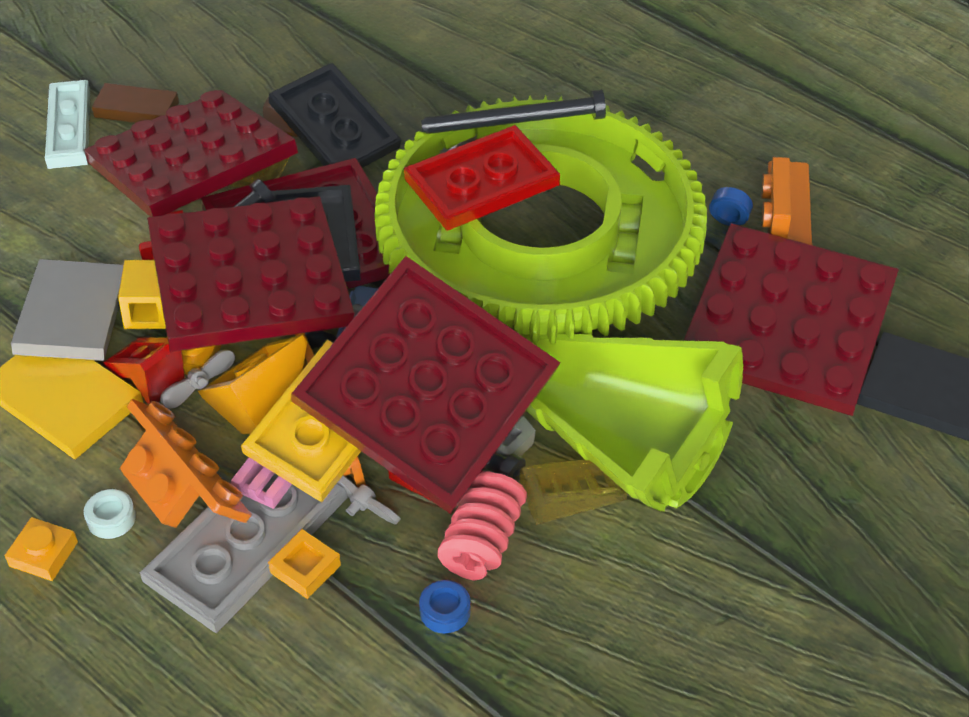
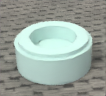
M107 489L96 493L87 501L84 507V517L90 532L99 538L112 539L125 534L132 528L136 519L132 499L127 493L117 489Z

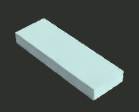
M88 80L49 84L45 161L48 169L88 165L86 154L83 150L88 148L90 87Z

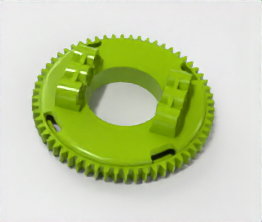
M529 95L527 100L518 101L513 96L511 102H502L498 98L496 104L488 105L483 101L480 108L474 109L468 105L465 111L473 112L554 102L555 100H548L546 95L543 100H532ZM606 105L605 119L594 120L592 114L432 134L418 131L415 133V140H407L404 146L405 149L396 151V159L389 161L388 169L383 172V179L379 183L378 194L376 195V240L378 241L379 252L383 253L384 265L389 264L390 274L403 258L407 256L521 336L522 334L530 335L531 342L534 345H537L540 335H547L551 345H555L557 334H566L571 339L574 338L576 333L592 335V330L598 329L602 335L608 336L609 325L611 324L623 331L625 330L626 318L635 324H639L641 312L653 316L655 305L663 308L666 307L668 296L676 298L678 287L685 288L688 276L694 275L695 265H699L700 256L703 253L707 230L705 195L702 192V183L697 181V172L691 170L690 161L683 159V153L680 149L673 150L674 146L671 140L663 141L660 131L651 134V127L648 123L639 126L637 117L625 119L622 110L616 114L611 113L608 105ZM454 110L452 114H456L459 112ZM516 125L560 173V185L573 188L592 199L603 211L604 221L596 231L577 242L545 248L522 246L503 240L489 232L481 224V217L446 231L406 182L404 168L440 154V150L443 148L448 150L463 141L475 137V134L477 140ZM636 155L646 161L656 172L662 171L664 173V180H652L644 171L633 164L632 161Z

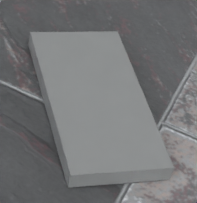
M277 474L272 476L262 491L267 492L278 477ZM292 484L274 509L243 495L240 501L252 514L247 523L216 514L207 507L140 572L142 582L217 634L273 576L270 573L268 561L301 529L312 535L347 499L346 490L336 484L324 501L320 502Z

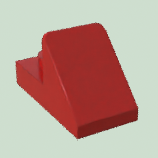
M138 337L103 362L106 368L119 378H131L148 405L151 401L160 402L161 394L167 387L185 379L182 351L170 352L167 338Z

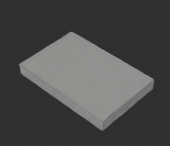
M39 259L11 341L12 354L104 361L118 311V295L123 265Z

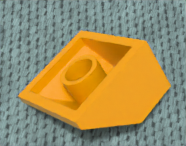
M303 335L268 343L210 382L205 388L198 390V392L211 407L239 432L251 434L302 372L307 341Z

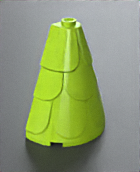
M522 334L524 338L531 342L530 335ZM557 334L555 345H551L547 335H540L536 346L561 363L527 412L546 430L555 431L583 459L593 462L632 498L639 499L645 505L665 512L667 505L678 508L687 502L711 473L731 431L733 422L726 420L731 412L729 406L730 399H740L743 378L742 348L716 341L593 338L591 334H574V338L571 339L566 334Z

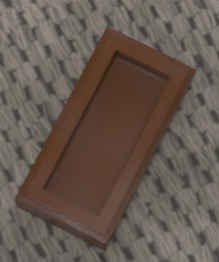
M104 83L92 105V111L95 118L137 123L142 120H153L159 116L166 115V111L169 108L179 104V99L175 91Z

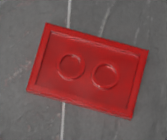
M516 125L404 168L406 182L446 231L560 185V173Z

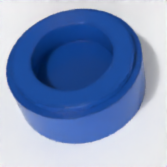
M723 187L715 191L709 205L711 215L718 222L728 226L731 223L739 226L745 224L753 209L751 198L745 192L732 187Z
M450 580L436 581L428 585L420 596L421 620L426 627L434 632L446 634L458 631L465 626L470 618L469 593L457 582Z

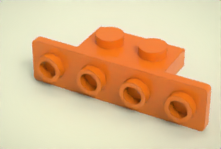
M773 157V160L768 163L767 174H763L761 198L768 199V202H763L762 227H768L769 234L812 245L809 164L805 162H790V158Z
M132 399L127 408L146 431L135 447L129 452L119 469L160 522L176 528L200 496L214 513L247 523L252 514L240 501L243 497L242 493L217 474L219 466L194 447L197 443L196 439L187 431L177 427L173 422L175 418L173 412L155 401H151L147 405Z

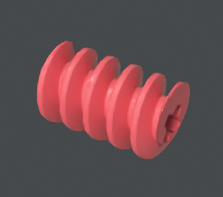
M482 471L459 502L458 508L451 517V524L445 531V539L439 545L438 558L442 565L452 573L472 581L481 580L486 577L487 570L497 569L502 563L501 553L509 545L507 537L514 533V522L520 517L521 506L527 499V492L524 487L506 475Z

